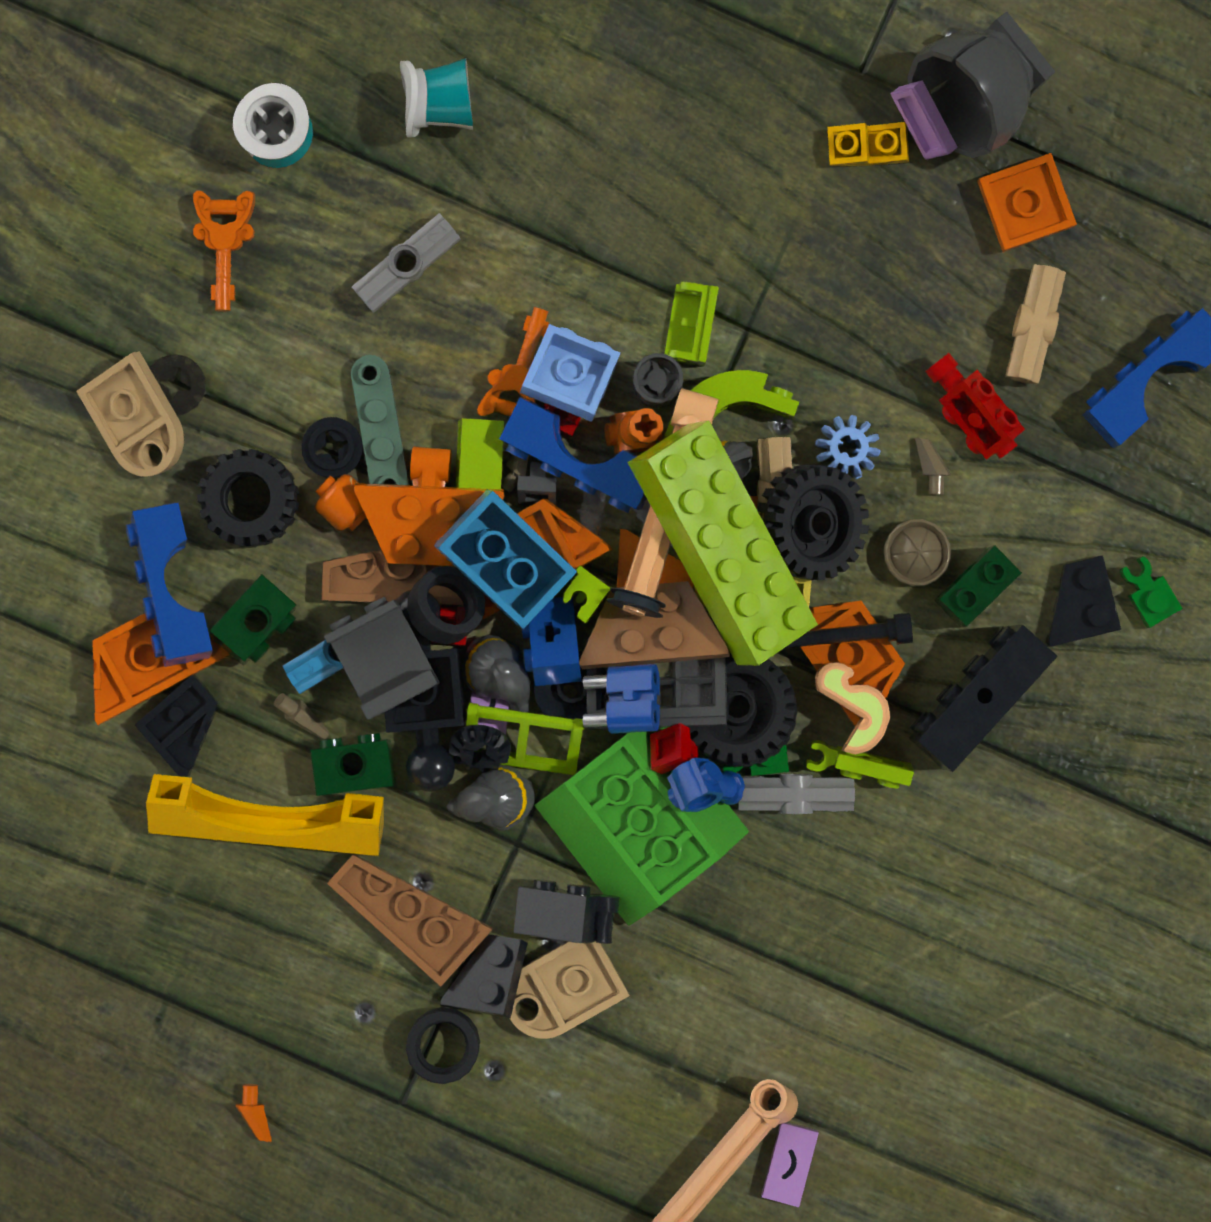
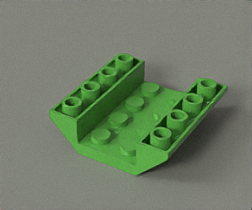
M658 731L625 733L617 742L534 805L601 892L606 895L620 897L618 913L628 926L661 906L721 859L749 832L731 807L725 803L718 802L698 812L681 811L670 802L668 790L671 786L667 777L671 775L673 770L663 774L651 770L650 734Z

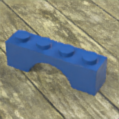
M1203 308L1193 314L1189 310L1185 311L1170 325L1175 330L1165 340L1160 335L1142 350L1146 355L1142 361L1136 366L1130 361L1114 376L1118 382L1110 390L1107 391L1102 387L1086 401L1090 408L1082 416L1112 448L1120 446L1148 420L1144 407V392L1150 377L1159 368L1177 365L1198 372L1211 363V316Z
M519 398L499 438L509 444L506 451L524 460H527L528 456L531 455L543 461L540 468L561 478L563 472L576 478L574 486L589 494L595 495L596 491L599 490L611 496L608 503L624 512L629 513L631 507L636 510L643 508L647 498L627 463L637 457V455L622 450L614 458L604 463H584L576 459L567 450L560 434L561 416L528 399Z
M179 503L132 511L131 524H126V532L130 547L137 546L140 560L134 561V567L138 583H145L148 597L142 600L147 621L154 620L157 634L151 635L155 658L162 657L164 667L210 658L213 650L204 613L186 609L178 604L168 592L164 580V569L167 563L175 554L185 548L187 541Z

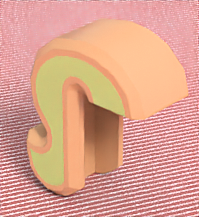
M827 663L816 672V690L861 717L841 751L855 755L869 751L878 744L887 729L890 720L888 701L879 690L869 685H849L848 679L854 675L852 668L842 663Z

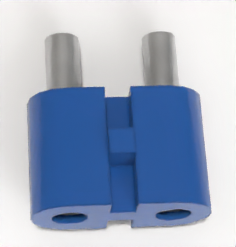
M656 664L614 666L608 668L607 675L583 677L584 689L606 688V692L609 694V702H606V713L584 714V727L607 726L611 734L658 731L660 725V705L657 703V696H660V677Z

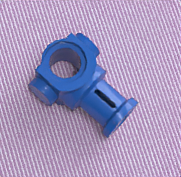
M694 757L690 761L677 766L671 775L667 777L671 786L668 790L670 802L681 811L698 812L718 802L734 805L742 799L745 788L744 780L739 773L727 770L721 772L715 763L705 758Z

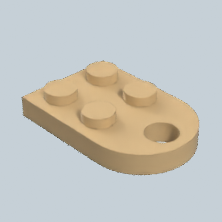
M140 351L129 354L76 391L113 456L125 470L137 476L148 477L164 473L177 463L184 447L183 428ZM152 444L157 445L162 452L160 464L153 462L150 457L149 451Z
M567 941L522 967L510 1020L521 1032L528 1036L540 1039L553 1038L629 997L630 994L601 943H596V941L593 943ZM530 998L537 1003L538 1013L535 1017L524 1019L518 1015L516 1005L521 999Z

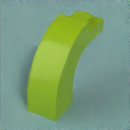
M750 370L720 373L700 382L690 390L719 399L714 418L730 407L748 405L792 420L799 405V401L792 399L793 393L775 386H772L770 391L763 389L768 374ZM671 420L669 422L664 439L672 435L674 427L670 425Z

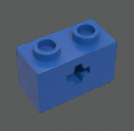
M573 596L567 603H564L563 597L552 598L533 620L522 629L523 639L530 638L531 649H524L526 672H533L535 686L581 682Z

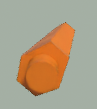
M245 1084L243 1085L242 1103L236 1104V1108L257 1140L272 1142L264 1104L258 1103V1085Z

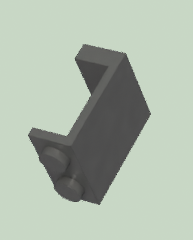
M385 597L365 606L364 609L367 614L354 621L348 615L329 625L332 632L324 636L326 642L331 643L363 704L360 707L367 720L373 719L440 684L397 600L387 602Z

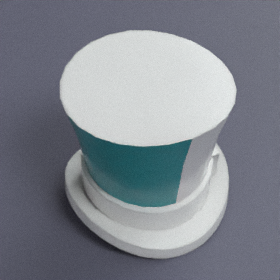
M466 58L427 70L422 68L415 69L410 61H400L401 78L406 96L405 123L406 136L408 138L416 137L420 128L428 127V125L451 126L473 130Z
M269 83L253 89L240 101L234 113L233 130L238 142L249 152L253 159L262 165L272 168L292 165L306 154L311 145L313 126L307 107L302 97L287 85Z

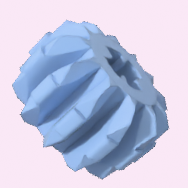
M855 415L849 417L847 427L844 426L840 416L835 417L833 422L836 431L827 425L821 428L822 433L830 440L817 439L815 441V446L827 449V452L817 455L816 459L818 462L830 459L832 463L827 467L836 468L838 466L840 467V472L847 474L848 468H850L853 477L859 479L862 477L859 464L866 470L871 471L874 468V464L866 456L878 457L881 451L879 449L869 447V444L879 440V435L865 436L864 432L871 426L868 421L864 422L859 429L855 428L857 422ZM846 438L848 443L855 442L857 448L852 452L855 455L854 457L850 458L847 452H839L838 447L843 444L841 439Z

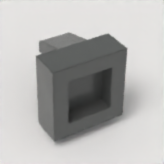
M531 461L530 476H518V505H533L542 499H548L556 505L557 478L547 477V472L540 468L542 462Z

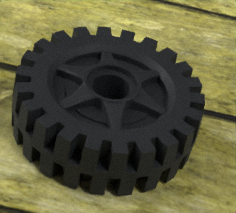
M821 465L794 466V469H786L781 472L782 477H775L770 482L774 488L765 489L762 496L768 501L767 503H759L757 511L764 513L762 520L793 577L808 580H825V578L832 579L837 577L838 572H845L850 568L847 562H855L858 559L859 555L854 549H863L866 541L860 538V534H868L869 525L862 524V519L869 518L868 509L860 508L861 505L867 503L865 496L857 494L861 489L856 482L850 481L851 476L840 472L839 469Z
M730 653V657H726L727 725L689 727L690 738L701 752L720 764H726L731 767H750L756 763L766 762L769 757L777 755L783 745H786L790 740V735L796 725V697L787 676L771 660L768 659L759 666L737 665ZM712 659L705 661L703 667H698L693 673L694 676H712ZM712 683L686 684L682 705L712 704ZM738 700L747 701L750 705L748 713L742 718L730 716V708Z

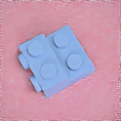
M549 324L522 384L520 393L592 422L615 371L620 352L613 350L605 343L593 342L580 337L568 328H558Z

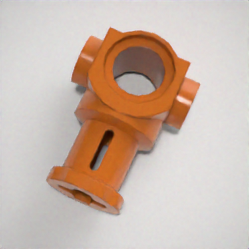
M643 408L636 411L616 413L610 416L611 423L605 424V440L607 446H614V454H619L622 450L631 453L643 452L656 445V441H661L663 421L661 416L652 409Z

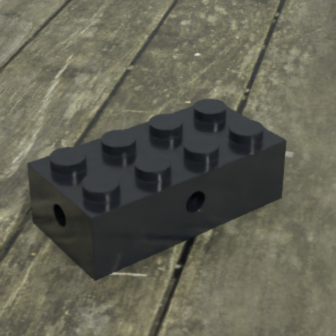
M1013 625L1006 628L1002 626L988 640L987 643L991 648L985 655H975L962 669L966 676L958 684L953 685L950 683L938 695L936 700L940 704L932 713L923 712L911 725L910 728L914 733L909 739L943 770L954 772L1058 657L1024 625ZM979 690L981 691V698H980V700H978V698H977V694H978V691H979Z

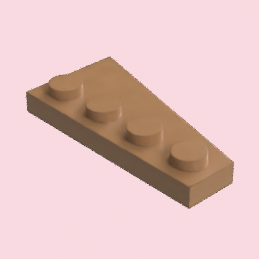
M382 550L323 562L321 600L374 602L385 597L387 602L396 600L402 593L412 590L413 586L433 568L442 566L387 563ZM436 585L428 591L437 599L439 605H463L459 596L447 587Z
M353 854L327 883L440 987L493 929L487 924L356 854Z

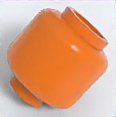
M344 474L337 480L330 475L315 491L320 496L315 504V510L338 531L347 528L353 531L366 518L354 492V485L358 482L349 474Z

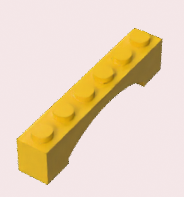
M154 774L146 801L148 832L150 834L379 856L384 828V797L346 793L344 799L321 805L302 807L267 806L215 794L192 783L191 777Z

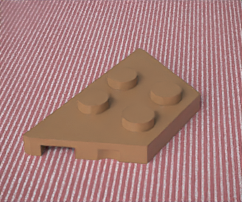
M689 582L658 584L654 599L666 605L664 608H659L658 611L663 615L662 618L639 616L626 612L610 604L606 599L580 658V667L582 669L725 658L730 657V651ZM610 591L607 599L613 598L614 593Z

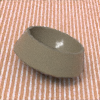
M924 519L908 520L899 524L889 534L884 546L885 562L889 571L899 581L911 586L927 585L936 581L946 571L951 559L950 543L946 534L936 524Z

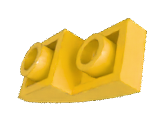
M905 122L867 126L866 123L827 127L830 166H869L909 162L908 130Z

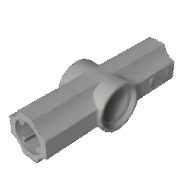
M438 213L408 240L393 247L389 252V256L356 282L352 289L367 307L375 313L409 283L418 280L430 265L457 244L461 238L447 220ZM413 255L417 261L413 270L401 272L396 268L397 260L401 256Z
M779 774V777H742L745 788L743 797L738 802V810L779 811L781 814H812L813 811H854V779L849 777H813L812 774Z

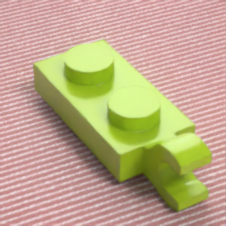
M821 740L811 741V748L820 750L824 754L820 761L807 759L806 767L811 771L820 772L834 765L835 768L840 769L841 775L852 779H862L863 775L877 778V783L895 789H898L900 784L911 785L914 774L911 763L867 752L855 755L841 751L843 746L837 745V747H833Z

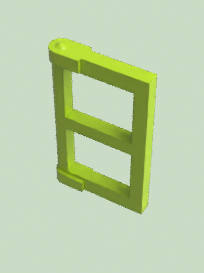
M469 703L466 709V726L478 725L479 718L520 724L516 753L510 752L508 763L500 765L569 775L576 774L582 731L585 729L583 719H569ZM530 725L571 731L567 761L526 755ZM480 748L478 751H474V752L480 753L482 750H486V749Z

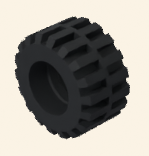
M237 449L232 450L233 453L230 455H221L217 458L219 461L215 465L210 464L208 466L206 478H201L199 483L202 490L201 494H197V500L201 504L202 510H200L202 519L207 521V527L216 533L219 538L239 546L257 547L258 545H268L273 543L272 540L275 538H281L286 534V528L289 525H293L295 511L299 510V502H297L299 490L293 481L295 478L292 473L279 460L258 450L249 449V451ZM246 476H255L262 479L270 490V503L266 512L253 521H243L236 518L231 513L228 505L230 489L235 482Z

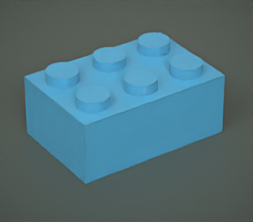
M488 489L434 545L442 555L522 629L533 620L577 573L566 560L493 490Z

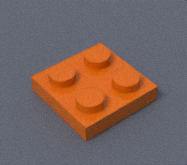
M1052 153L981 177L977 181L1002 252L1071 229L1077 225Z

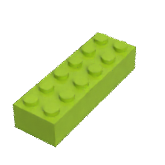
M709 420L687 424L627 462L737 665L759 666L818 625Z

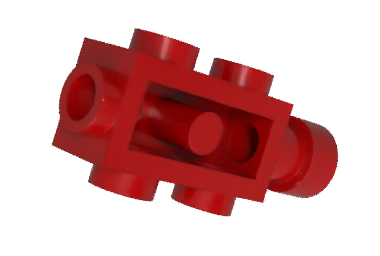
M950 353L946 354L925 371L934 384L938 381L947 392L946 395L939 399L943 405V416L949 423L960 426L967 435L966 444L973 453L982 454L986 460L994 454L1001 459L1018 446L1014 439L1025 428L1019 422L1017 415L1006 406L995 392L991 382L984 378L978 369L965 379L956 368L959 365Z

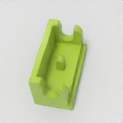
M691 282L676 284L664 354L673 357L679 363L705 367L718 286Z
M465 418L458 420L455 487L501 489L503 441L499 438L504 430V421Z
M579 565L576 569L577 576L566 589L563 601L567 603L571 600L572 596L579 593L576 597V602L580 604L587 597L586 603L581 606L577 615L578 619L586 624L607 597L611 588Z

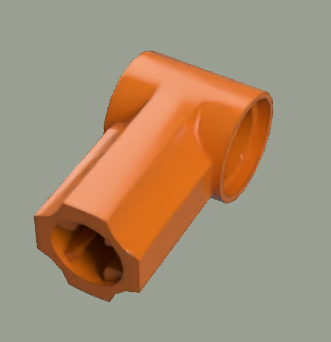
M413 446L410 463V481H413L412 486L446 487V484H449L452 450Z

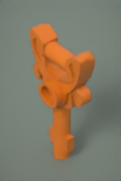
M198 190L193 194V202L201 223L194 226L193 235L199 241H204L210 250L216 251V285H211V301H215V311L230 312L231 301H235V285L230 284L231 251L239 250L243 246V241H251L254 238L255 231L247 223L252 216L255 206V194L252 191H245L237 197V200L211 199L204 192ZM212 215H237L235 221L225 225L212 221Z
M534 307L532 315H527L522 329L526 331L517 363L516 365H505L502 371L499 369L490 371L488 381L493 387L479 403L477 415L488 416L496 412L510 417L517 403L500 398L501 393L504 391H517L525 399L536 403V399L524 395L520 391L533 362L540 337H544L549 326V322L546 321L549 311Z

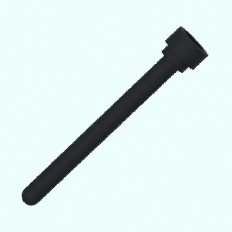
M910 613L893 614V618L886 619V623L810 630L785 648L888 638L889 642L896 641L897 645L913 643Z

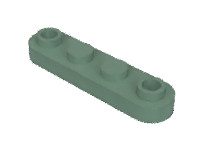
M362 356L352 366L351 379L370 484H384L387 480H394L397 485H410L389 367L378 356ZM369 367H373L377 371V376L371 381H367L363 377L364 370Z

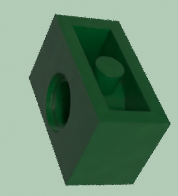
M994 545L988 547L934 601L959 627H967L1022 572Z
M261 574L209 631V636L243 666L250 659L257 663L271 647L266 643L276 631L282 635L296 620V617L292 615L296 609V604ZM251 614H259L265 618L267 626L260 632H252L245 626V619Z
M380 733L357 736L358 743L343 745L342 738L320 740V748L310 750L316 796L396 785L390 739L381 740ZM350 752L358 754L363 760V768L358 774L348 773L343 766L344 757Z

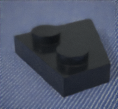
M1103 555L1063 565L1059 581L1060 589L1053 608L1054 615L1051 629L1046 639L1047 647L1121 630Z
M192 674L140 719L135 726L178 776L189 777L220 703L199 678Z
M488 934L444 994L440 1004L454 1009L511 1018L528 942L521 939Z

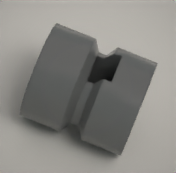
M654 353L644 357L637 364L633 375V390L636 397L642 404L651 408H663L671 405L678 398L683 385V372L679 363L673 357L662 353Z

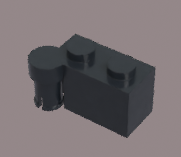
M535 879L533 886L518 887L514 933L575 943H593L595 941L596 943H612L614 913H618L620 897L606 894H590L591 887L584 885L568 884L567 890L556 889L557 882Z

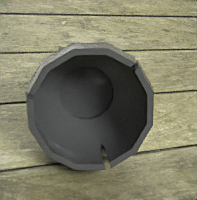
M1005 12L984 33L961 30L925 46L914 57L907 78L908 84L923 80L928 91L946 81L943 85L930 92V95L958 147L954 152L975 158L988 154L1004 146L1021 127L1027 111L1029 98L1055 73V70L1010 14Z

